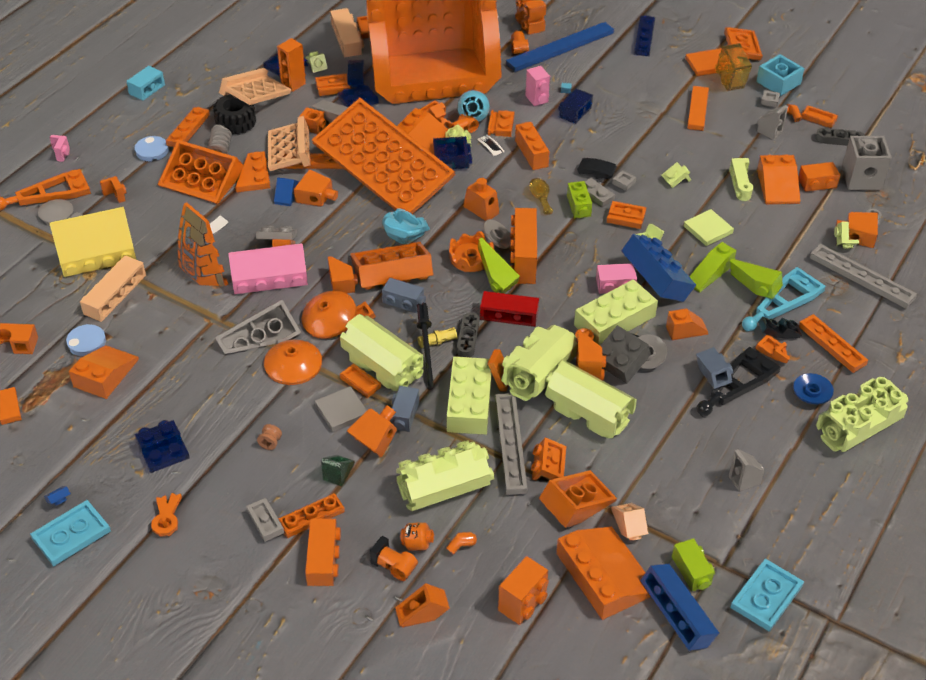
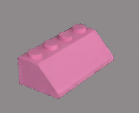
M303 244L228 253L234 295L308 285Z

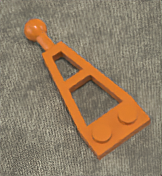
M81 169L71 170L15 192L16 196L9 198L0 197V210H4L7 205L19 203L21 206L48 202L55 199L65 200L88 195L91 192ZM65 181L70 189L53 193L45 192V189Z

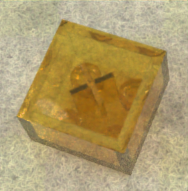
M740 43L723 46L715 66L716 73L719 74L721 82L727 91L745 88L752 68L747 55Z

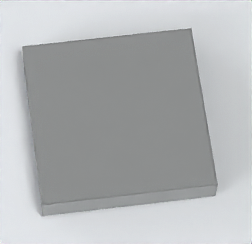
M351 386L315 400V406L332 432L355 423L367 411Z

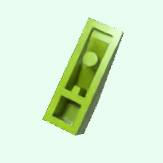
M481 237L478 242V250L490 287L496 293L505 294L518 283L520 276Z
M724 242L714 247L689 276L696 284L694 290L700 293L730 269L731 258L735 259L737 250Z
M731 258V275L754 294L773 299L782 288L781 271Z

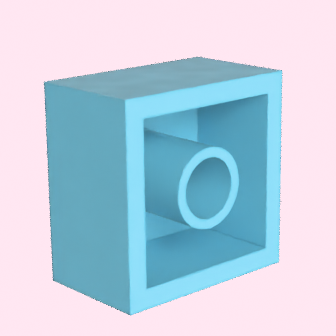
M779 54L759 66L756 82L773 92L780 93V96L801 84L804 68Z

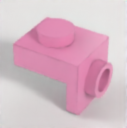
M51 135L50 141L56 159L59 162H64L70 152L67 136Z

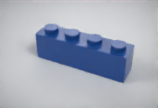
M670 564L651 565L640 580L689 651L708 648L718 636L719 631Z

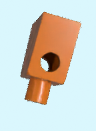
M308 170L294 188L295 202L320 207L324 205L327 199L336 201L338 191L332 189V180L330 178Z
M478 178L476 182L466 189L463 207L485 221L493 219L499 214L497 192L487 185V179Z
M850 212L847 221H836V226L840 222H849V240H859L858 245L874 248L878 236V213Z
M388 405L385 406L380 414L370 408L348 428L347 432L382 458L397 431V428L390 422L396 411Z

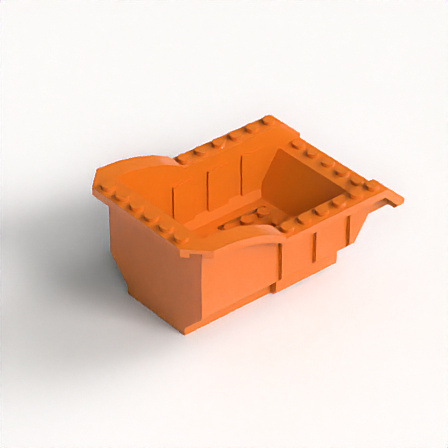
M366 0L375 91L390 103L397 104L458 97L470 90H477L484 94L502 77L496 0Z

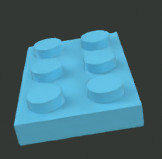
M86 500L30 533V535L54 567L111 532V529L91 503Z
M764 559L732 601L730 608L770 632L801 590L804 581L771 561Z

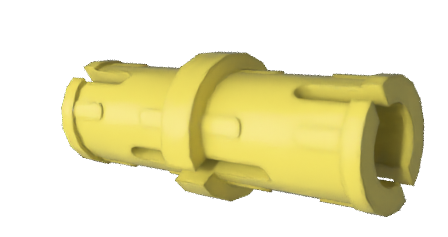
M452 327L443 331L435 330L433 333L428 334L429 346L435 344L438 346L443 342L457 339L456 329ZM418 336V344L420 348H424L423 336Z

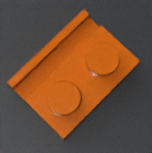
M346 73L315 77L319 96L351 92Z
M491 110L488 135L493 133L495 136L511 137L515 112L507 110L494 112V110Z
M612 201L607 216V223L641 229L647 207Z

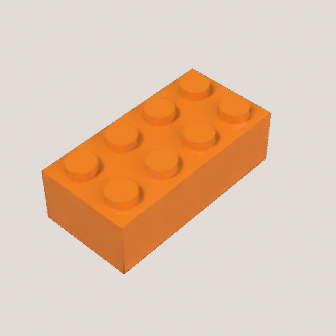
M515 208V215H511V226L514 227H511L510 251H514L510 253V264L514 265L510 266L520 276L517 284H536L537 208Z

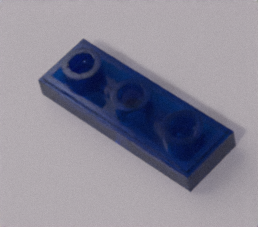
M348 60L347 85L359 87L364 84V60Z

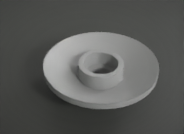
M486 220L483 224V230L488 240L499 248H510L511 239L509 231L498 221Z
M655 335L639 336V339L649 344L650 354H652L641 366V369H653L660 366L667 357L665 342Z

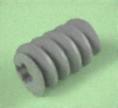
M222 125L213 126L207 148L228 154L232 137L230 130Z

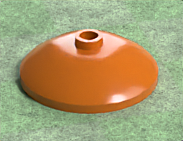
M323 292L312 298L303 309L301 316L302 325L306 332L313 337L321 339L336 337L348 329L345 326L351 319L356 317L357 308L351 296L344 292Z
M303 340L280 342L273 346L264 358L266 374L275 382L285 385L305 383L314 378L322 367V356L318 348Z

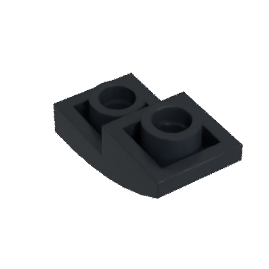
M583 158L577 170L579 174H595L596 179H611L617 166L600 159Z
M762 316L758 321L762 333L786 339L800 338L802 336L799 325L794 320L781 318L777 322L774 319Z

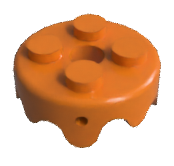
M477 231L473 236L462 234L458 241L453 238L450 240L449 258L453 266L464 272L485 270L478 250V242L481 237L487 242L483 232ZM487 242L494 249L493 242Z

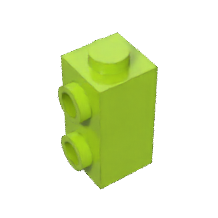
M585 181L568 183L567 198L574 218L591 217L592 201Z
M694 538L674 544L672 559L691 592L708 588L712 584L715 571L713 565L706 560L703 548L700 545L698 546Z

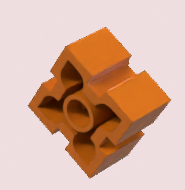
M516 0L517 13H515V18L521 24L522 29L528 35L545 31L544 16H546V4L543 0Z

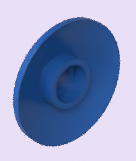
M814 373L800 375L796 378L793 385L796 396L809 404H824L832 398L834 393L831 382L825 377Z

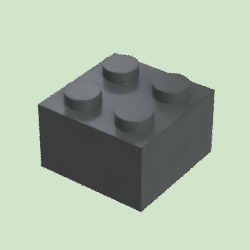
M618 325L600 345L602 347V356H606V367L602 368L626 384L651 356L649 344Z

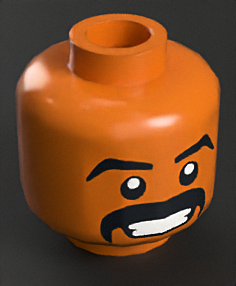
M408 523L401 530V543L408 551L427 550L430 543L434 541V532L430 530L427 523Z

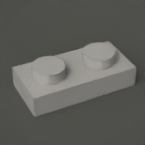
M590 178L585 181L591 200L601 207L615 200V194L594 179Z
M266 498L246 506L247 512L264 542L284 534V528Z

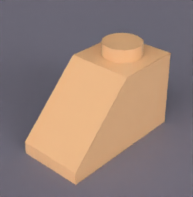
M633 503L611 507L621 535L629 538V540H638L642 538V535L648 534L644 508Z

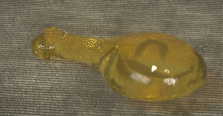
M540 178L532 179L529 185L530 192L540 200L543 206V213L545 215L552 214L553 209L547 201L550 191L548 184Z

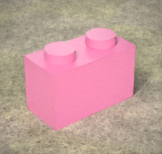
M542 66L528 69L526 73L525 96L534 106L548 103L550 75Z
M632 263L597 265L596 282L599 294L608 293L633 279L637 282L635 268Z

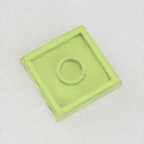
M712 209L684 221L683 225L705 246L733 234L734 228Z

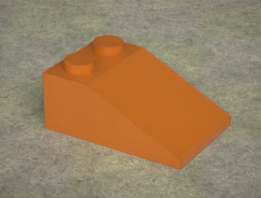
M760 155L757 174L765 204H800L798 171L794 155Z
M105 345L81 357L69 370L73 387L107 399L136 364L139 357Z
M589 470L549 480L539 499L558 519L559 523L567 528L587 520L614 503L617 497Z

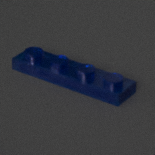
M640 15L634 55L650 56L655 17Z

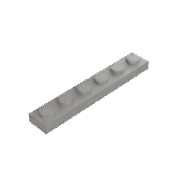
M822 244L810 255V259L906 309L916 299L917 293Z
M511 393L495 394L506 495L527 494L516 397Z

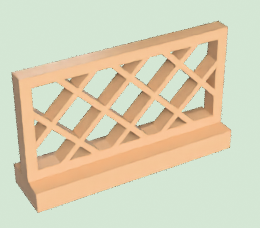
M261 68L222 78L219 93L223 96L231 94L243 102L252 105L290 94L291 89L267 76L268 70Z
M304 116L297 117L298 123L268 131L269 171L302 163L304 167L310 166L309 128Z

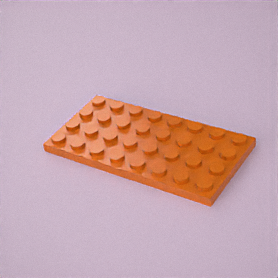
M361 98L357 99L312 139L315 146L395 211L400 208L414 214L455 176L453 169Z

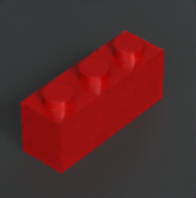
M484 291L480 305V320L536 327L539 298Z

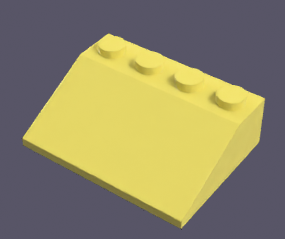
M124 207L50 222L64 277L115 266L124 256L136 259Z

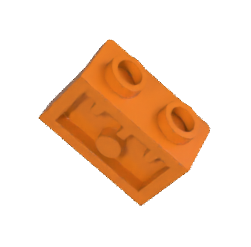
M545 437L533 449L534 462L532 463L531 471H533L532 480L535 481L541 475L551 480L564 477L566 446Z

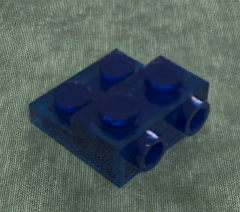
M466 136L433 138L434 155L445 164H452V169L469 168V164H472V154H468L471 153V145L467 143Z
M163 420L158 423V426L150 429L144 427L137 434H134L138 448L150 473L190 458L174 420Z

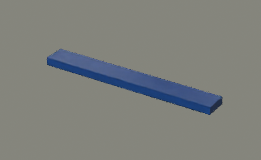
M602 22L507 59L506 65L514 72H517L614 33V28L606 22Z

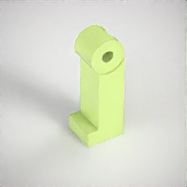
M732 158L729 171L736 197L741 201H748L751 199L753 185L749 182L747 174L750 163L749 159Z

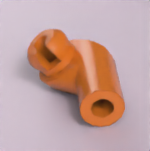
M787 104L788 115H792L795 122L801 121L802 116L798 106Z
M459 532L446 549L454 555L461 546H474L477 542V537L472 532Z

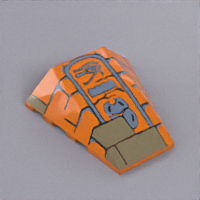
M184 203L178 234L179 267L199 285L227 286V279L222 277L224 272L223 265H219L217 261L219 252L212 245L215 240L209 221L190 204Z

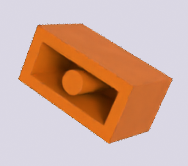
M834 162L802 165L798 175V180L805 192L837 188L840 179V173Z

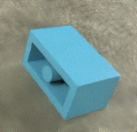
M147 66L126 81L129 94L140 100H145L165 85L163 72L151 66Z

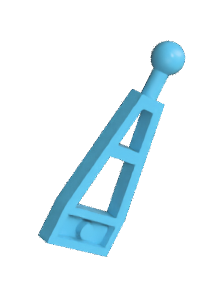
M796 267L782 278L783 286L773 299L765 298L757 307L755 316L743 319V329L753 331L756 329L757 323L762 316L773 319L812 301L825 291L826 286ZM787 284H790L804 295L788 302L779 296V293ZM772 302L779 306L770 311L766 310Z

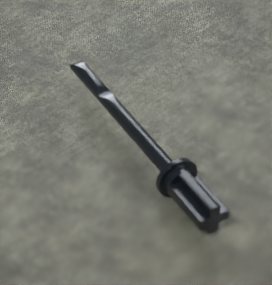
M423 302L422 304H417V328L422 329L428 388L431 390L434 387L428 329L432 326V323L429 321L428 306Z

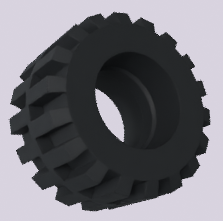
M226 95L217 100L213 105L215 124L224 126L230 130L232 135L245 133L255 126L256 114L254 104L249 105L233 95Z

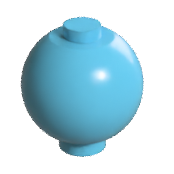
M470 90L459 98L457 109L459 115H466V112L468 116H472L480 122L488 115L490 104L488 98L482 92Z

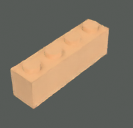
M348 8L330 11L331 25L344 58L362 55L364 42L361 39L360 31H357V24L354 22L353 14H350Z
M124 256L80 301L83 315L102 322L146 276L143 262L128 256Z

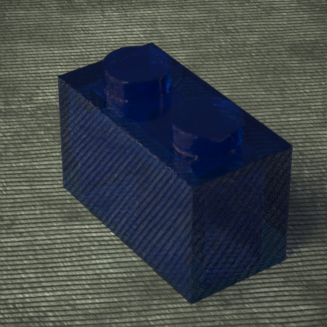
M576 88L559 104V118L576 124L592 108L593 95Z

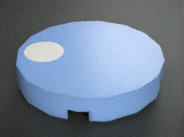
M158 136L142 138L135 145L136 156L143 161L151 162L152 159L156 158L160 160L169 152L166 140Z
M86 324L73 329L68 334L66 341L72 354L85 356L105 346L106 337L104 331L99 326Z

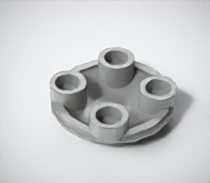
M55 199L44 203L39 208L38 215L42 221L46 222V225L50 226V222L71 217L74 209L69 201Z

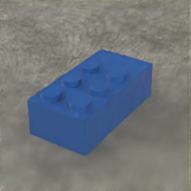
M633 234L621 250L660 297L684 302L696 286L695 282L682 269V265L672 258V253L662 246V242L655 237L652 239L645 235Z

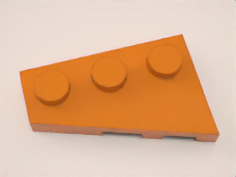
M265 151L248 153L236 185V193L270 189Z

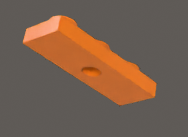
M333 493L278 518L283 526L284 534L288 539L309 529L310 519H331L344 513L345 508L337 495Z

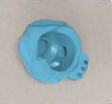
M400 208L396 209L395 212L387 213L382 219V225L386 234L398 243L409 244L430 229L423 217L416 218L410 212Z

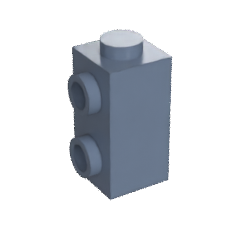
M389 278L382 289L383 303L417 313V304H422L426 301L423 287Z
M713 347L696 354L699 370L714 389L732 383L731 374H733V369L730 363L725 362L722 353H718Z
M399 386L398 392L393 395L392 409L396 413L390 422L397 430L410 432L419 405V389Z

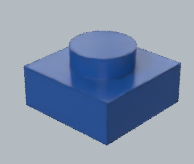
M62 486L45 495L44 498L48 504L54 503L56 506L66 501V496L71 493L67 486Z

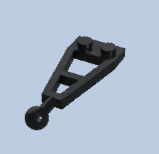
M747 348L731 365L733 369V374H731L732 383L727 385L734 390L723 394L721 390L724 386L713 389L710 395L712 398L698 403V413L702 416L710 415L713 411V406L718 402L724 405L767 383L780 372L781 367L753 348ZM742 364L759 377L743 384L732 376Z

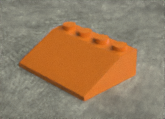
M414 108L397 125V127L438 159L454 143L448 144L446 142L445 132L448 131L446 126L430 113L418 108Z
M177 140L157 185L218 204L236 183L244 165L235 156Z
M421 242L350 253L355 273H357L358 283L364 289L375 288V285L381 284L385 286L389 278L407 283L411 279L418 278L419 280L429 278L428 276L433 275L431 254Z
M612 526L576 530L558 538L556 554L601 620L651 597L640 581L646 572Z

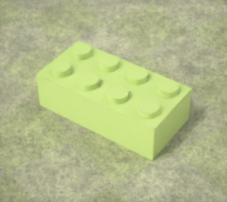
M633 279L576 309L574 326L578 330L582 328L590 329L594 333L593 341L601 345L617 325L626 331H630L656 316L658 300Z
M453 357L447 409V432L487 435L492 373L488 366L489 359Z

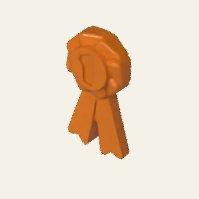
M171 493L168 503L166 495L162 498L156 497L160 514L152 519L151 528L159 537L171 536L177 531L178 518L174 513L182 499L181 494L175 495Z

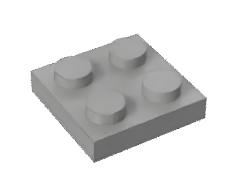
M265 225L256 232V239L293 240L297 236V229H292V226H282L279 229H275L273 225Z

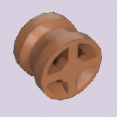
M266 424L262 429V434L257 438V442L261 447L273 450L276 448L277 441L280 440L282 432L278 427Z

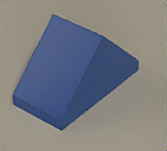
M277 177L274 204L291 206L295 198L294 188L299 181Z

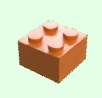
M526 556L499 585L498 611L518 625L525 619L528 620L534 613V608L538 604H543L548 596V569Z

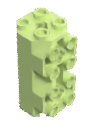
M358 314L347 323L345 327L348 330L340 335L341 347L349 352L350 361L365 371H375L377 380L387 389L398 391L399 386L408 387L409 384L422 376L424 372L422 369L423 354L366 315Z
M551 325L547 329L536 327L530 337L526 336L524 339L523 347L516 346L510 356L507 355L502 363L504 372L501 381L506 386H510L511 389L509 391L513 396L527 401L532 397L538 396L548 385L546 379L549 373H554L562 360L570 363L576 357V336L574 333L556 325Z
M564 360L559 363L554 373L550 372L547 376L546 383L548 385L545 396L553 401L554 409L574 420L581 417L585 418L588 429L602 437L613 438L615 435H619L630 421L628 419L629 413L633 415L635 411L636 398Z
M884 377L872 378L861 384L857 394L849 393L831 401L829 409L819 415L816 426L818 430L822 429L821 439L833 451L841 450V452H845L904 418L908 408L906 404L908 397L890 380Z
M463 441L457 443L456 448L450 449V447H445L437 450L438 455L427 453L418 456L419 460L412 462L411 460H405L398 463L399 468L396 469V473L400 475L397 476V483L403 500L408 499L410 503L406 505L407 509L414 511L490 485V481L494 480V473L488 466L487 460L489 455L486 448H481L475 442Z

